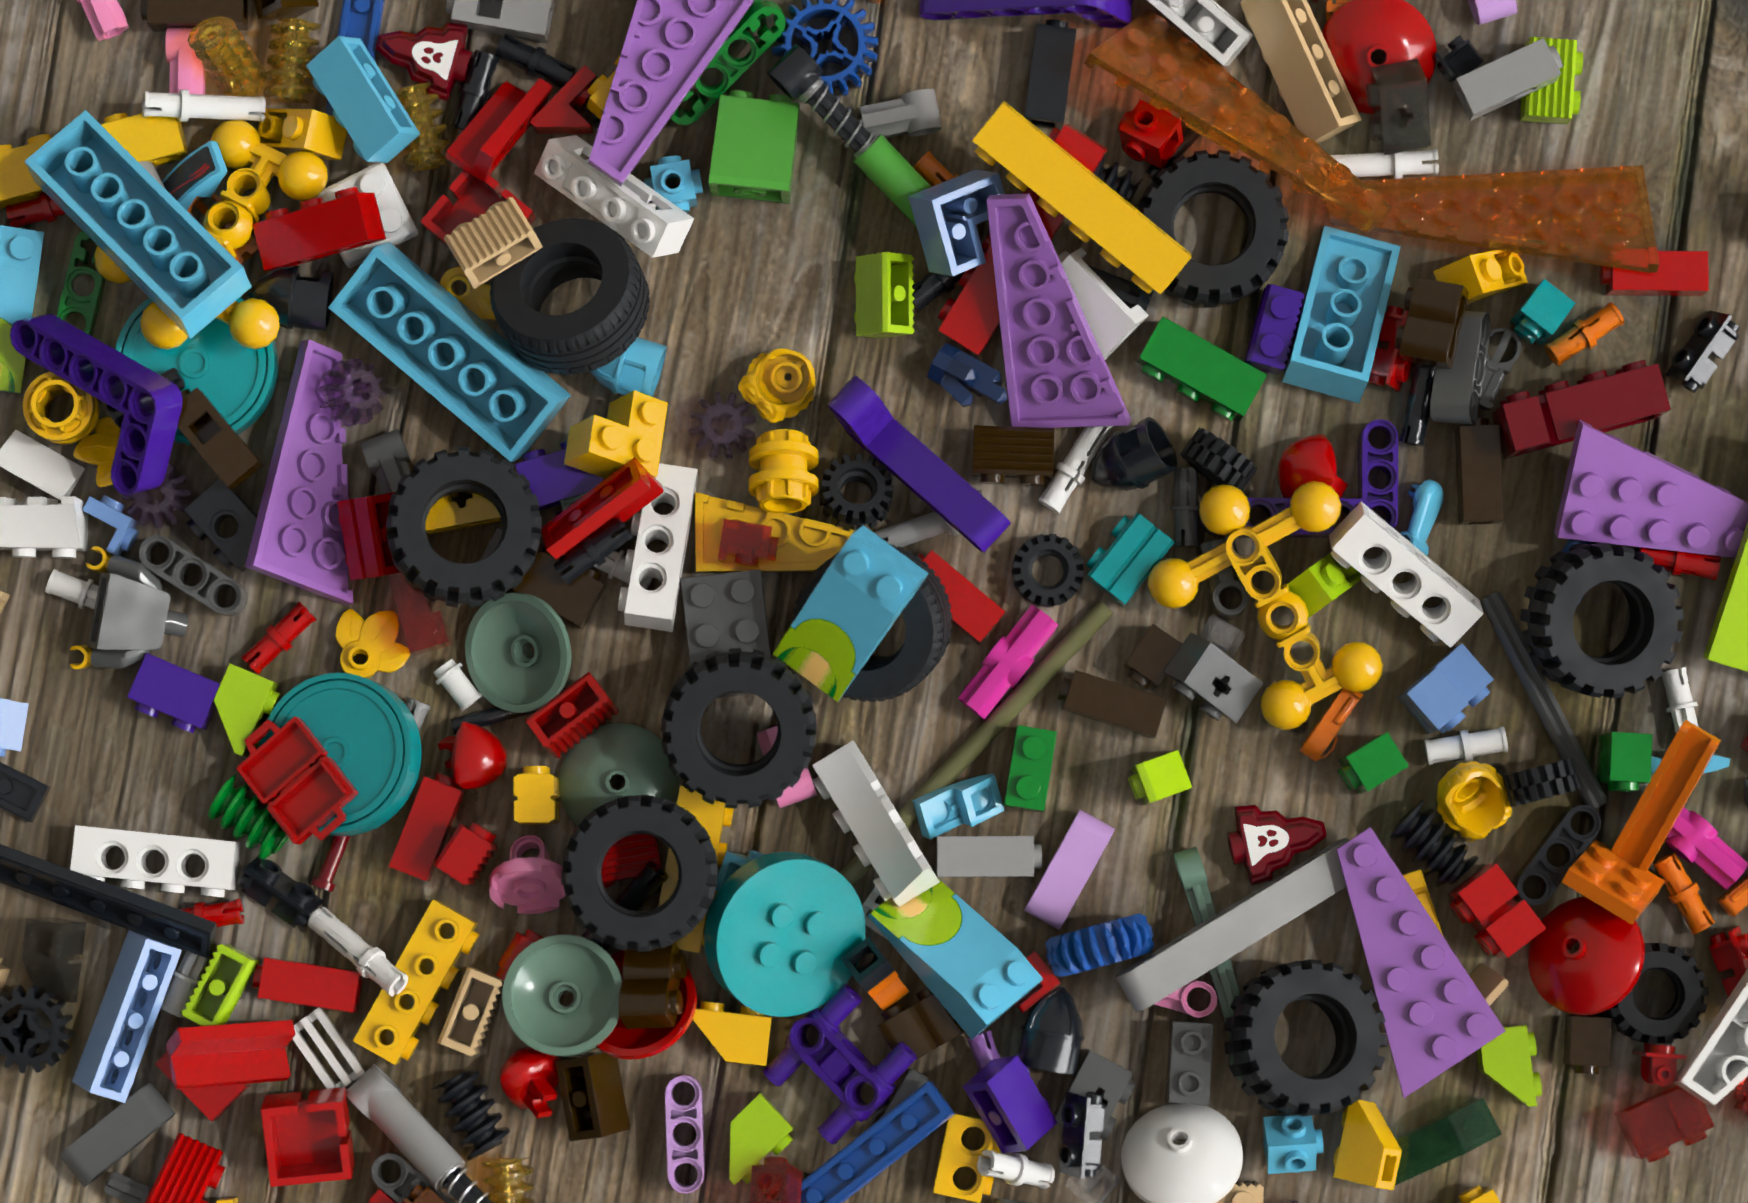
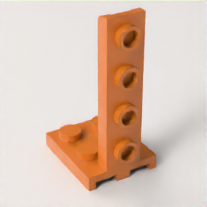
M1685 720L1613 848L1611 849L1595 839L1568 869L1562 883L1632 925L1657 896L1665 880L1651 873L1648 869L1721 740Z

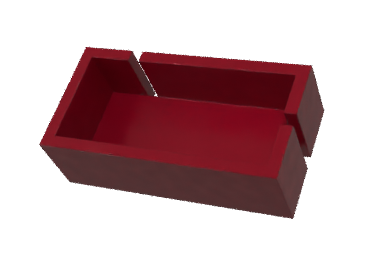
M1640 360L1621 366L1622 369L1616 370L1615 375L1608 376L1607 371L1603 370L1583 376V379L1576 381L1577 385L1569 387L1567 380L1544 387V390L1538 391L1539 396L1530 397L1529 391H1523L1505 397L1506 400L1500 401V407L1491 414L1494 425H1500L1501 450L1504 460L1574 441L1579 419L1603 433L1658 419L1671 410L1659 364L1646 366L1645 360Z

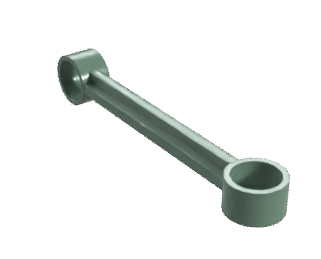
M1197 847L1173 853V857L1194 924L1197 926L1217 913L1210 894L1201 857ZM1230 958L1209 971L1225 1023L1226 1018L1234 1016L1235 1011L1230 1006L1235 997L1241 995ZM1227 1031L1231 1041V1032ZM1233 1053L1229 1054V1066L1234 1064ZM1241 1076L1236 1077L1240 1081L1245 1082Z

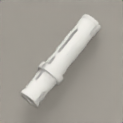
M180 89L179 93L143 91L142 97L145 99L142 100L143 117H178L179 122H188L189 118L264 122L265 115L262 114L265 113L266 107L264 96L190 94L189 90Z
M1393 148L1392 152L1318 154L1317 165H1334V168L1317 169L1318 180L1392 175L1394 179H1403V175H1438L1439 164H1422V161L1439 160L1438 150L1402 152V148Z
M1113 426L1084 427L1064 461L1058 462L1054 470L1056 473L1042 496L1039 497V503L1049 510L1060 514L1061 509L1075 487L1082 485L1085 480L1083 474Z
M326 907L318 908L313 912L308 920V927L349 959L357 967V972L361 976L374 980L390 996L398 995L403 991L408 983V976L386 959V954L380 948L367 944Z

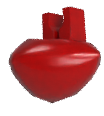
M1323 434L1307 436L1289 444L1283 451L1278 463V486L1284 498H1291L1296 489L1312 481L1323 482L1331 486L1339 498H1341L1348 484L1336 475L1335 452L1331 442Z
M462 722L456 736H447L438 743L439 750L448 749L451 751L452 757L444 763L446 768H452L454 782L461 789H477L487 786L497 780L507 767V751L499 738L476 724Z
M531 1047L515 1050L504 1062L500 1070L502 1090L511 1103L520 1110L529 1108L536 1118L551 1116L552 1110L548 1107L546 1101L556 1100L558 1094L554 1089L557 1087L559 1079L555 1062L563 1060V1058L543 1054Z

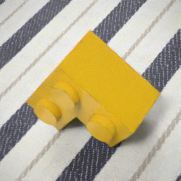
M635 390L610 402L607 419L592 415L569 428L564 464L606 479L635 457L654 478L657 477L668 402Z

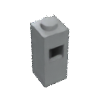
M447 0L446 14L451 15L453 23L467 25L468 29L499 35L507 33L516 38L548 43L555 4L553 0Z
M1542 38L1456 78L1453 88L1469 121H1472L1556 82L1561 75L1559 68H1562L1563 64L1556 48L1553 45L1548 47L1545 39Z
M937 836V877H1034V868H1042V845L1034 844V836Z

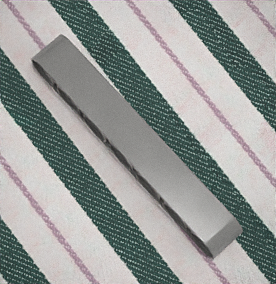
M1348 838L1340 839L1117 974L1115 978L1134 1011L1140 1012L1154 1005L1346 888L1336 849L1349 841Z

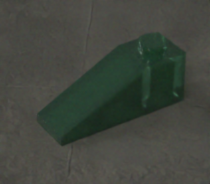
M1476 1096L1395 1138L1402 1150L1395 1185L1457 1158L1502 1135L1484 1098Z

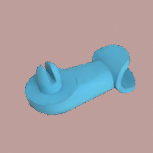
M1430 479L1424 481L1421 485L1412 484L1410 486L1416 489L1415 492L1408 490L1409 496L1413 499L1414 510L1407 532H1400L1402 536L1426 556L1429 552L1426 540L1444 500V492L1441 485Z

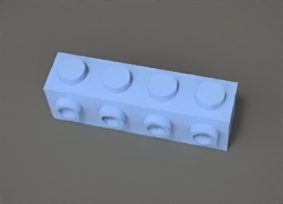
M128 930L72 1080L73 1083L90 1093L123 1103L126 1102L171 978L176 969L181 949Z

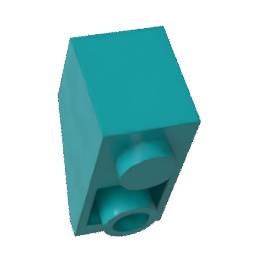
M1543 279L1510 319V322L1516 326L1513 331L1529 344H1533L1535 341L1542 345L1555 333L1575 305V302L1546 279Z

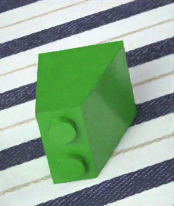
M740 90L730 91L729 96L720 95L709 174L711 196L790 204L800 103H793L792 99L788 96L778 94L769 95V100L753 98V93Z

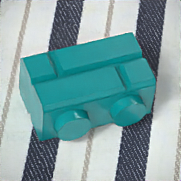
M1136 513L1132 519L1125 515L1110 533L1116 540L1106 551L1100 546L1086 563V566L1091 569L1086 578L1123 607L1149 576L1153 567L1160 562L1175 543L1139 513Z

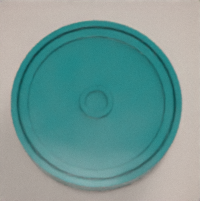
M240 297L236 300V302H238V303H240L241 301H244V300H243L242 298H240ZM150 298L146 299L135 309L124 324L115 350L159 375L171 368H176L182 375L186 385L181 392L188 388L192 392L198 387L238 435L247 430L263 414L276 387L278 354L274 340L268 346L260 349L244 348L233 339L229 332V325L215 318L193 338L190 339L188 337L179 347L169 350L156 348L145 340L141 332L140 320L143 311L153 302ZM177 427L174 442L192 445Z
M328 673L312 677L298 684L276 704L268 719L282 728L294 716L301 718L328 752L327 756L335 761L358 791V795L342 808L347 819L329 835L353 836L369 832L386 823L404 806L419 776L422 747L419 730L413 715L394 692L380 683L358 675ZM272 730L260 740V746L274 735ZM335 814L332 818H330L324 825H322L319 828V830H323L329 823H331L337 817V815Z
M783 851L766 854L751 860L736 870L717 892L705 923L704 947L707 962L720 986L750 1009L776 1017L804 1014L828 1002L851 978L852 974L840 959L865 940V917L862 904L855 889L841 873L812 856L798 852Z

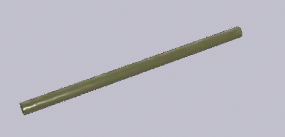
M1099 600L897 811L908 829L917 820L912 800L951 785L1112 617L1114 613L1103 602ZM856 854L839 873L854 886L873 865L870 864L864 867Z

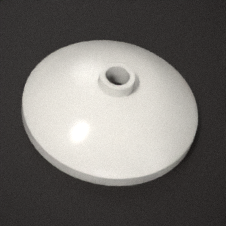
M1171 1103L1149 1111L1134 1123L1123 1142L1121 1163L1123 1174L1129 1187L1146 1203H1216L1237 1182L1243 1165V1150L1235 1127L1221 1113L1204 1105ZM1178 1140L1186 1141V1143L1183 1145L1174 1144V1142Z

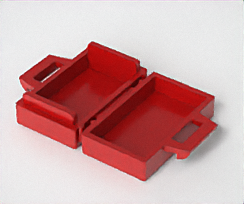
M294 716L282 728L268 719L244 740L250 756L238 765L236 769L260 801L268 805L267 810L293 844L301 845L312 834L322 841L347 819L342 808L358 795V791L335 761L327 756L328 752L301 718ZM272 730L274 735L257 749L254 745ZM336 814L337 817L320 831L319 828Z

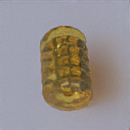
M223 16L210 17L201 21L192 29L188 37L189 46L195 51L196 57L202 61L203 67L209 72L211 79L216 82L219 91L227 96L255 97L261 91L266 82L267 73L233 20Z
M279 18L277 21L280 23L271 25L270 33L278 38L269 41L268 47L277 54L267 57V64L275 70H270L265 75V80L273 85L264 88L263 95L268 99L282 103L309 104L310 102L302 99V94L314 92V87L304 83V79L313 77L308 68H306V63H309L316 55L307 52L308 47L319 46L320 43L319 40L310 37L309 32L321 30V25L304 19Z
M431 83L411 85L394 91L420 132V135L403 149V151L410 152L405 155L403 159L404 164L414 167L411 170L414 172L435 169L451 162L441 151L449 146L451 141L449 139H438L437 136L447 129V125L434 124V119L442 115L443 110L430 108V104L438 100L439 95L426 93V89L432 85Z
M529 1157L491 1159L482 1162L483 1168L494 1171L493 1175L483 1179V1184L495 1187V1190L488 1193L487 1196L493 1203H535V1199L523 1196L524 1193L534 1189V1183L522 1180V1177L533 1173V1167L521 1163V1161Z

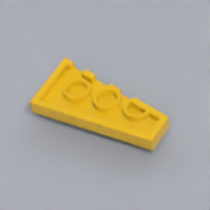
M695 492L696 573H727L761 569V572H814L824 562L840 552L849 537L855 532L853 529L846 531L840 526L836 527L832 524L784 513L768 512L762 508L745 505L744 503Z

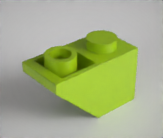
M1330 552L1289 582L1288 586L1290 587L1289 591L1299 595L1306 603L1309 613L1308 618H1310L1359 582L1362 574L1353 566L1349 569L1344 568L1333 558Z
M229 663L214 702L234 753L248 757L249 750L244 740L262 725L266 714L270 715L279 702L281 693L276 692L279 686L278 683ZM260 740L254 745L257 749L260 746Z
M1179 750L1133 766L1131 768L1133 775L1127 778L1135 800L1142 798L1144 805L1192 788Z
M1523 1024L1503 1026L1506 1030L1504 1033L1476 1050L1478 1070L1522 1105L1528 1107L1537 1106L1536 1097L1542 1096V1085L1539 1072H1533L1531 1056L1537 1055L1534 1032H1528L1527 1025Z
M761 1092L730 1122L729 1180L734 1185L741 1179L748 1184L764 1169L759 1162L770 1151L777 1156L793 1141L789 1133L794 1129V1126Z

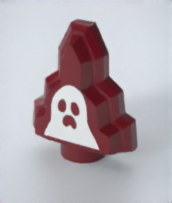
M449 22L442 28L426 26L417 34L404 31L381 34L378 36L375 47L391 64L406 68L413 82L426 87L427 95L447 102L455 81L466 82L474 56L473 51L465 50L468 26Z
M1256 805L1235 807L1237 831L1227 833L1233 864L1244 863L1251 886L1271 880L1275 870L1289 866L1295 853L1310 850L1327 836L1324 822L1303 816L1286 819L1278 811L1261 812Z

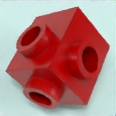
M1141 99L1132 111H1127L1123 115L1118 126L1122 150L1126 155L1135 161H1145L1159 169L1166 166L1184 141L1181 119L1173 116L1165 107L1158 104L1151 105Z

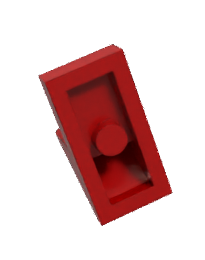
M584 65L529 121L532 129L537 134L593 133L592 126L574 108L577 105L581 108L587 105L591 96L587 91L597 80V76Z

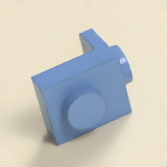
M103 495L102 499L98 501L89 496L82 510L117 528L106 550L118 556L121 555L123 550L128 552L139 534V531L135 529L138 521L121 513L125 505Z

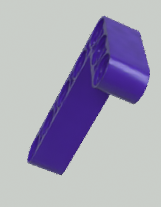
M919 0V16L930 20L1073 13L1097 26L1106 28H1127L1131 26L1132 0Z
M53 314L16 321L10 330V339L18 353L124 413L111 469V480L115 489L120 494L127 496L159 487L165 479L182 409L183 398L178 386Z
M854 375L827 404L843 429L872 457L876 458L880 464L883 463L890 473L982 553L1010 526L1011 522L1004 514L896 421L879 396L860 378Z
M1378 419L1367 424L1359 434L1358 499H1339L1341 509L1346 512L1347 516L1362 501L1370 509L1378 508L1383 510L1388 517V524L1394 528L1398 521V433L1392 423L1387 420ZM1379 429L1385 432L1388 438L1386 448L1376 449L1370 445L1368 434L1371 430ZM1371 469H1381L1386 473L1388 477L1386 488L1376 489L1371 486L1368 481V474ZM1248 498L1250 509L1255 507L1262 508L1268 514V518L1289 508L1291 498ZM1199 515V523L1205 533L1215 537H1228L1227 535H1217L1209 531L1202 523ZM1247 521L1246 525L1253 527V525H1251L1250 522ZM1331 526L1328 530L1318 533L1308 532L1301 528L1286 537L1329 538L1335 527ZM1241 535V536H1237V537H1249V536H1247V535Z

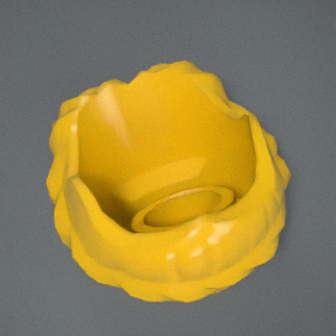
M777 348L768 353H760L757 358L752 360L746 375L739 382L738 389L745 401L756 406L758 413L763 419L770 423H777L785 418H793L800 411L807 409L809 403L814 399L816 378L812 363L804 354L791 349ZM787 373H790L792 375V379L790 381L785 379V375Z
M1477 761L1460 763L1449 770L1438 783L1437 811L1442 815L1443 821L1450 828L1458 831L1467 842H1474L1477 839L1485 838L1492 829H1498L1505 824L1513 813L1503 777L1489 764H1481Z

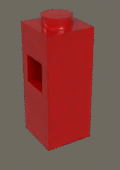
M1612 250L1606 256V261H1601L1600 284L1606 285V296H1702L1709 291L1708 251Z
M933 550L926 557L919 553L917 556L921 558L922 562L925 561L930 569L932 568L935 571V576L941 579L940 583L945 587L944 591L949 597L948 602L951 603V622L979 645L1004 616L1006 611Z
M437 772L434 780L424 776L388 867L430 882L436 867L433 864L442 852L465 794L464 791L456 789L457 784L453 778Z
M267 957L264 958L263 965H256L253 988L259 989L257 998L354 1013L358 1012L363 976L354 970Z

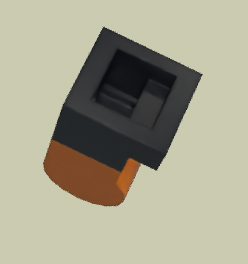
M869 937L840 959L860 986L884 1012L909 993V990L899 979L897 972ZM868 953L874 954L870 964L863 968H856L858 960L863 955Z

